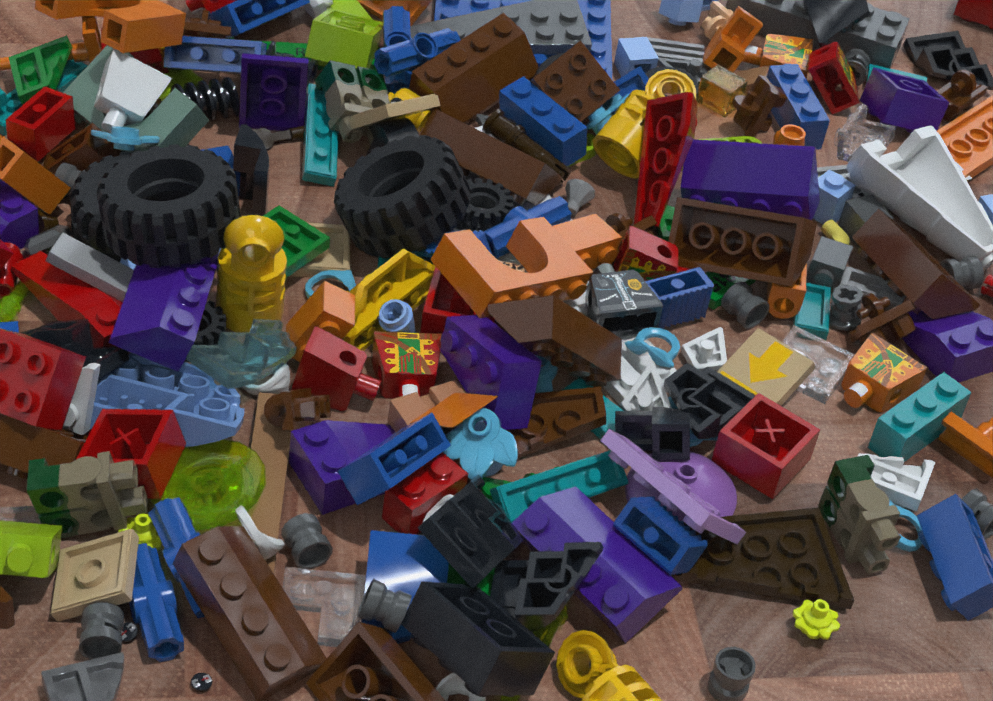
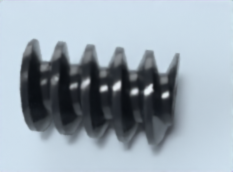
M229 77L223 78L221 84L219 80L211 79L208 85L204 80H200L197 82L196 87L192 82L185 83L183 89L178 83L173 84L170 93L174 88L179 90L196 103L203 113L207 112L211 121L216 119L217 110H220L224 119L228 118L229 109H233L236 117L239 115L238 93L233 81Z

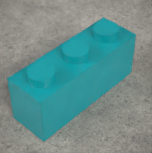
M945 372L941 373L878 418L867 448L879 457H903L904 462L946 430V427L942 425V420L951 411L960 418L962 417L972 392Z

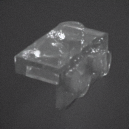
M860 104L854 113H850L844 126L836 131L834 145L837 146V159L849 162L861 144L880 140L887 148L895 137V126L867 120V105Z

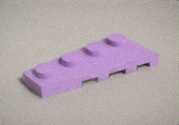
M608 429L600 440L611 450L608 456L614 462L625 469L628 466L634 469L636 472L632 477L649 490L655 487L660 492L657 498L671 510L676 512L679 508L686 514L683 521L695 531L702 534L706 529L735 544H738L746 532L737 524H732L718 517L721 512L710 503L705 502L690 492L691 488L667 471L662 473L664 467L628 438Z

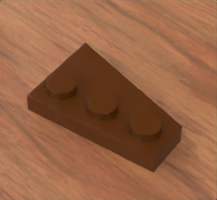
M602 387L535 393L528 428L507 430L516 440L518 458L606 425V410Z

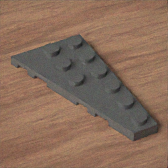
M531 0L410 26L411 38L418 33L430 34L449 28L451 31H456L462 40L504 12L525 32L533 54L565 53L580 40L589 52H591L592 47L577 0Z

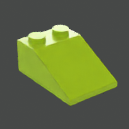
M328 8L312 21L305 57L318 60V65L324 67L331 60L355 65V68L358 66L370 68L375 57L374 53L378 50L383 38V22Z

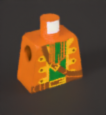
M767 34L763 48L752 45L746 47V57L742 62L759 65V67L798 64L805 78H807L809 54L812 52L814 39Z
M872 333L847 366L841 384L843 390H845L844 399L853 408H858L864 403L876 412L883 413L919 390L927 367Z

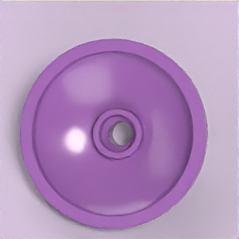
M691 451L690 460H656L664 467L662 473L664 471L669 472L691 488L690 492L721 512L718 517L733 516L737 504L735 486L728 474L712 460ZM631 468L627 476L629 484L625 485L627 502L630 498L655 496V500L660 501L657 498L660 492L655 487L649 490L632 477L636 471ZM667 507V511H672L673 516H678L679 521H682L686 516L679 508L675 512Z

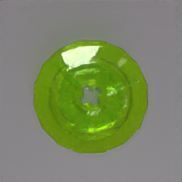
M222 439L208 444L185 447L161 499L150 500L154 506L166 498L174 499L179 497L184 503L196 531L224 526L238 519L235 510L242 505L248 512L258 502L266 486V468L257 452L241 442Z

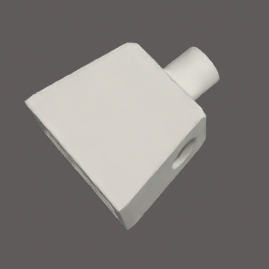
M114 49L105 63L94 104L97 110L106 114L101 127L106 132L111 133L113 126L123 127L124 124L131 125L142 121L172 78Z

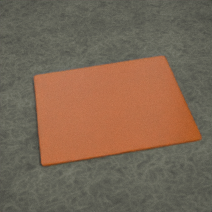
M456 392L410 423L433 413L440 427L453 428L498 396Z

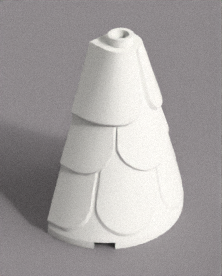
M932 125L915 129L902 145L891 153L882 155L887 148L880 140L864 143L858 147L846 167L849 172L846 174L847 177L857 188L867 195L873 194L884 207L897 215L901 221L924 234L928 242L956 260L960 261L964 257L975 256L980 260L983 271L993 265V225L982 204L977 201L962 171L959 170L942 137Z

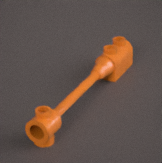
M784 125L775 133L773 144L804 146L806 132L797 125ZM807 263L794 287L768 282L767 302L769 304V313L772 316L784 319L791 318L799 313L806 293Z

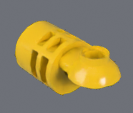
M665 69L656 72L649 78L645 91L632 90L625 99V103L619 106L615 111V115L611 116L593 138V147L598 156L616 172L630 178H639L647 100L665 97V93L675 95L684 92L693 93L696 99V88L693 81L685 73L678 70Z
M259 215L242 216L233 220L224 232L223 237L226 248H221L218 256L219 269L217 272L216 307L220 306L223 309V314L226 315V328L240 334L258 335L278 326L284 313V285L287 258L282 249L284 234L277 222L268 217Z
M581 630L572 633L563 641L557 655L556 667L558 678L564 689L574 697L582 698L581 701H663L634 667L629 665L619 666L617 664L616 657L608 643L597 633Z

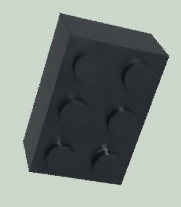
M422 581L401 623L413 635L412 639L416 644L429 649L439 658L438 663L444 669L459 676L465 682V688L479 697H486L487 695H504L507 697L534 695L555 654L551 648L477 585L472 589L469 584Z

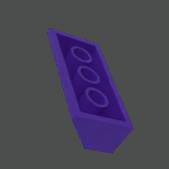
M693 139L683 164L680 187L681 197L812 220L820 203L816 148L812 146Z
M220 250L217 255L211 258L204 257L201 259V262L192 265L190 263L180 264L181 267L170 268V266L150 268L148 264L143 263L141 266L135 264L108 343L179 372L195 342L217 268Z
M577 487L539 497L512 522L524 539L522 543L531 552L564 551V544L569 542H601L604 547L602 553L574 594L625 644L683 589L672 576L613 526L614 522Z

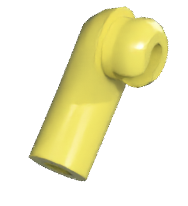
M830 219L822 225L821 231L827 238L850 245L849 236L834 220Z

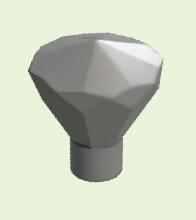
M580 179L567 181L565 190L568 208L572 213L571 216H575L581 206L595 198V190L589 183Z

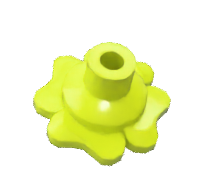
M143 513L137 515L136 518H127V528L118 530V532L133 529L139 536L138 544L147 543L148 546L156 548L157 551L161 548L162 542L149 514Z
M819 599L814 603L810 600H804L802 606L793 610L792 614L796 619L794 626L810 639L822 638L823 640H828L831 633L838 631L840 628V623L836 621L839 616L838 613L829 609V604L825 600Z

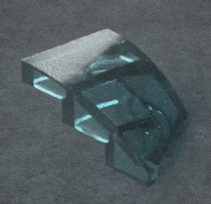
M253 319L250 332H221L218 345H193L186 360L227 389L251 385L271 375L295 355L297 347L290 340L289 333L282 331L283 323L280 320Z

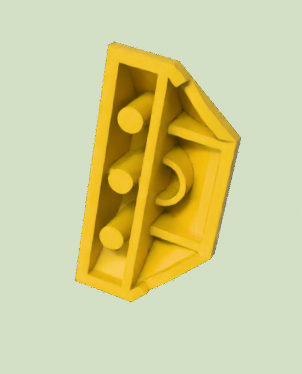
M403 248L373 273L365 276L353 289L347 291L355 295V326L342 340L362 351L373 344L374 331L386 332L379 325L378 321L381 306L389 300L398 299L408 303L412 311L416 309L427 298L435 265Z

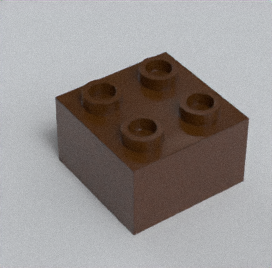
M581 40L530 81L580 122L620 91Z

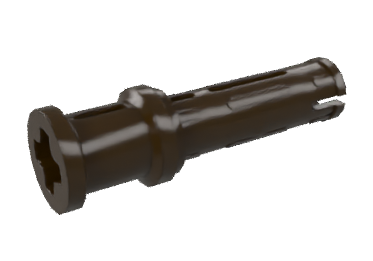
M501 109L495 110L487 118L482 128L485 134H491L499 141L544 162L566 181L571 173V168L567 167L528 137L525 127L520 124L515 125L504 116L505 113Z

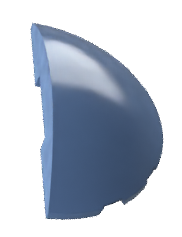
M130 353L129 361L98 379L90 429H92L102 409L173 410L186 442L185 447L217 442L236 435L243 424L245 408H240L239 406L240 395L236 389L230 384H215L212 372L186 362L182 364L179 372L144 357Z

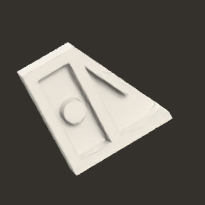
M859 453L858 456L869 455L875 467L871 478L877 488L884 491L893 504L917 512L935 462L924 459L922 466L903 465V457H879L877 455Z

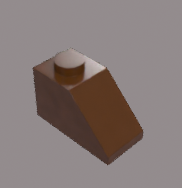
M92 123L47 153L43 167L55 175L58 167L65 162L76 166L77 170L83 171L93 162L100 163L103 157L109 155L113 157L119 156L121 150L114 149L113 142L92 136L91 130L102 131Z

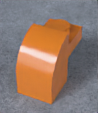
M738 6L724 26L719 27L709 42L703 56L704 64L728 80L746 57L745 49L763 27V22Z

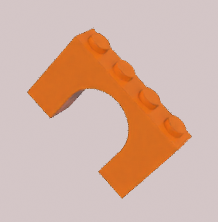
M35 0L36 10L56 20L82 16L104 17L101 42L122 53L182 44L186 13L159 0Z
M0 135V179L50 215L71 187L4 136Z
M545 217L519 221L506 245L507 249L527 272L510 268L496 259L470 229L444 233L431 258L432 263L479 318L492 316L488 312L489 304L553 295L562 301L575 300L586 291V284L593 274V271Z

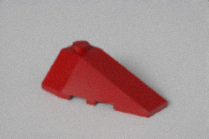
M691 92L647 100L634 224L652 215L657 222L655 227H659L695 137L698 104L694 94Z
M42 251L11 265V271L58 321L88 319L93 348L115 346L108 342L122 301L45 261L48 255Z

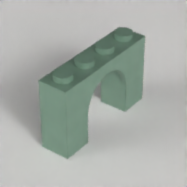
M108 45L63 92L73 96L75 122L80 124L84 121L87 123L85 128L94 123L103 132L106 131L101 127V124L106 114L97 110L94 104L105 63L114 48ZM128 52V53H125V54H127V55H129V56H131V57L134 58V56L131 55L129 52ZM174 88L147 118L138 123L123 126L139 129V137L158 136L160 138L159 143H142L141 145H135L133 151L121 150V152H130V154L138 150L144 152L149 150V147L159 146V148L169 147L171 144H179L180 147H186L208 123L209 119L196 103Z

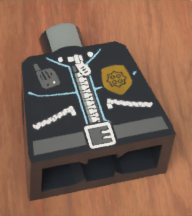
M604 263L597 266L593 275L589 278L585 303L591 320L616 336L638 334L642 329L649 327L658 328L663 304L637 271L615 272L611 264Z

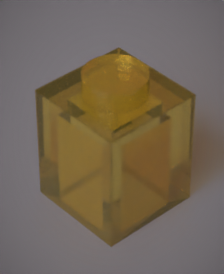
M717 65L701 77L696 101L719 115L727 117L736 110L732 104L736 95L746 96L745 90L748 81Z

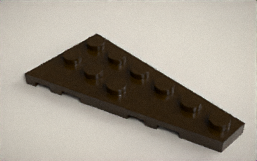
M819 507L720 517L732 524H737L746 532L739 543L735 544L706 529L702 534L695 531L696 536L701 535L702 540H707L708 546L690 571L684 574L671 575L677 581L798 601L810 600L814 603L816 600L821 599L825 600L829 606L851 609L854 603V597Z

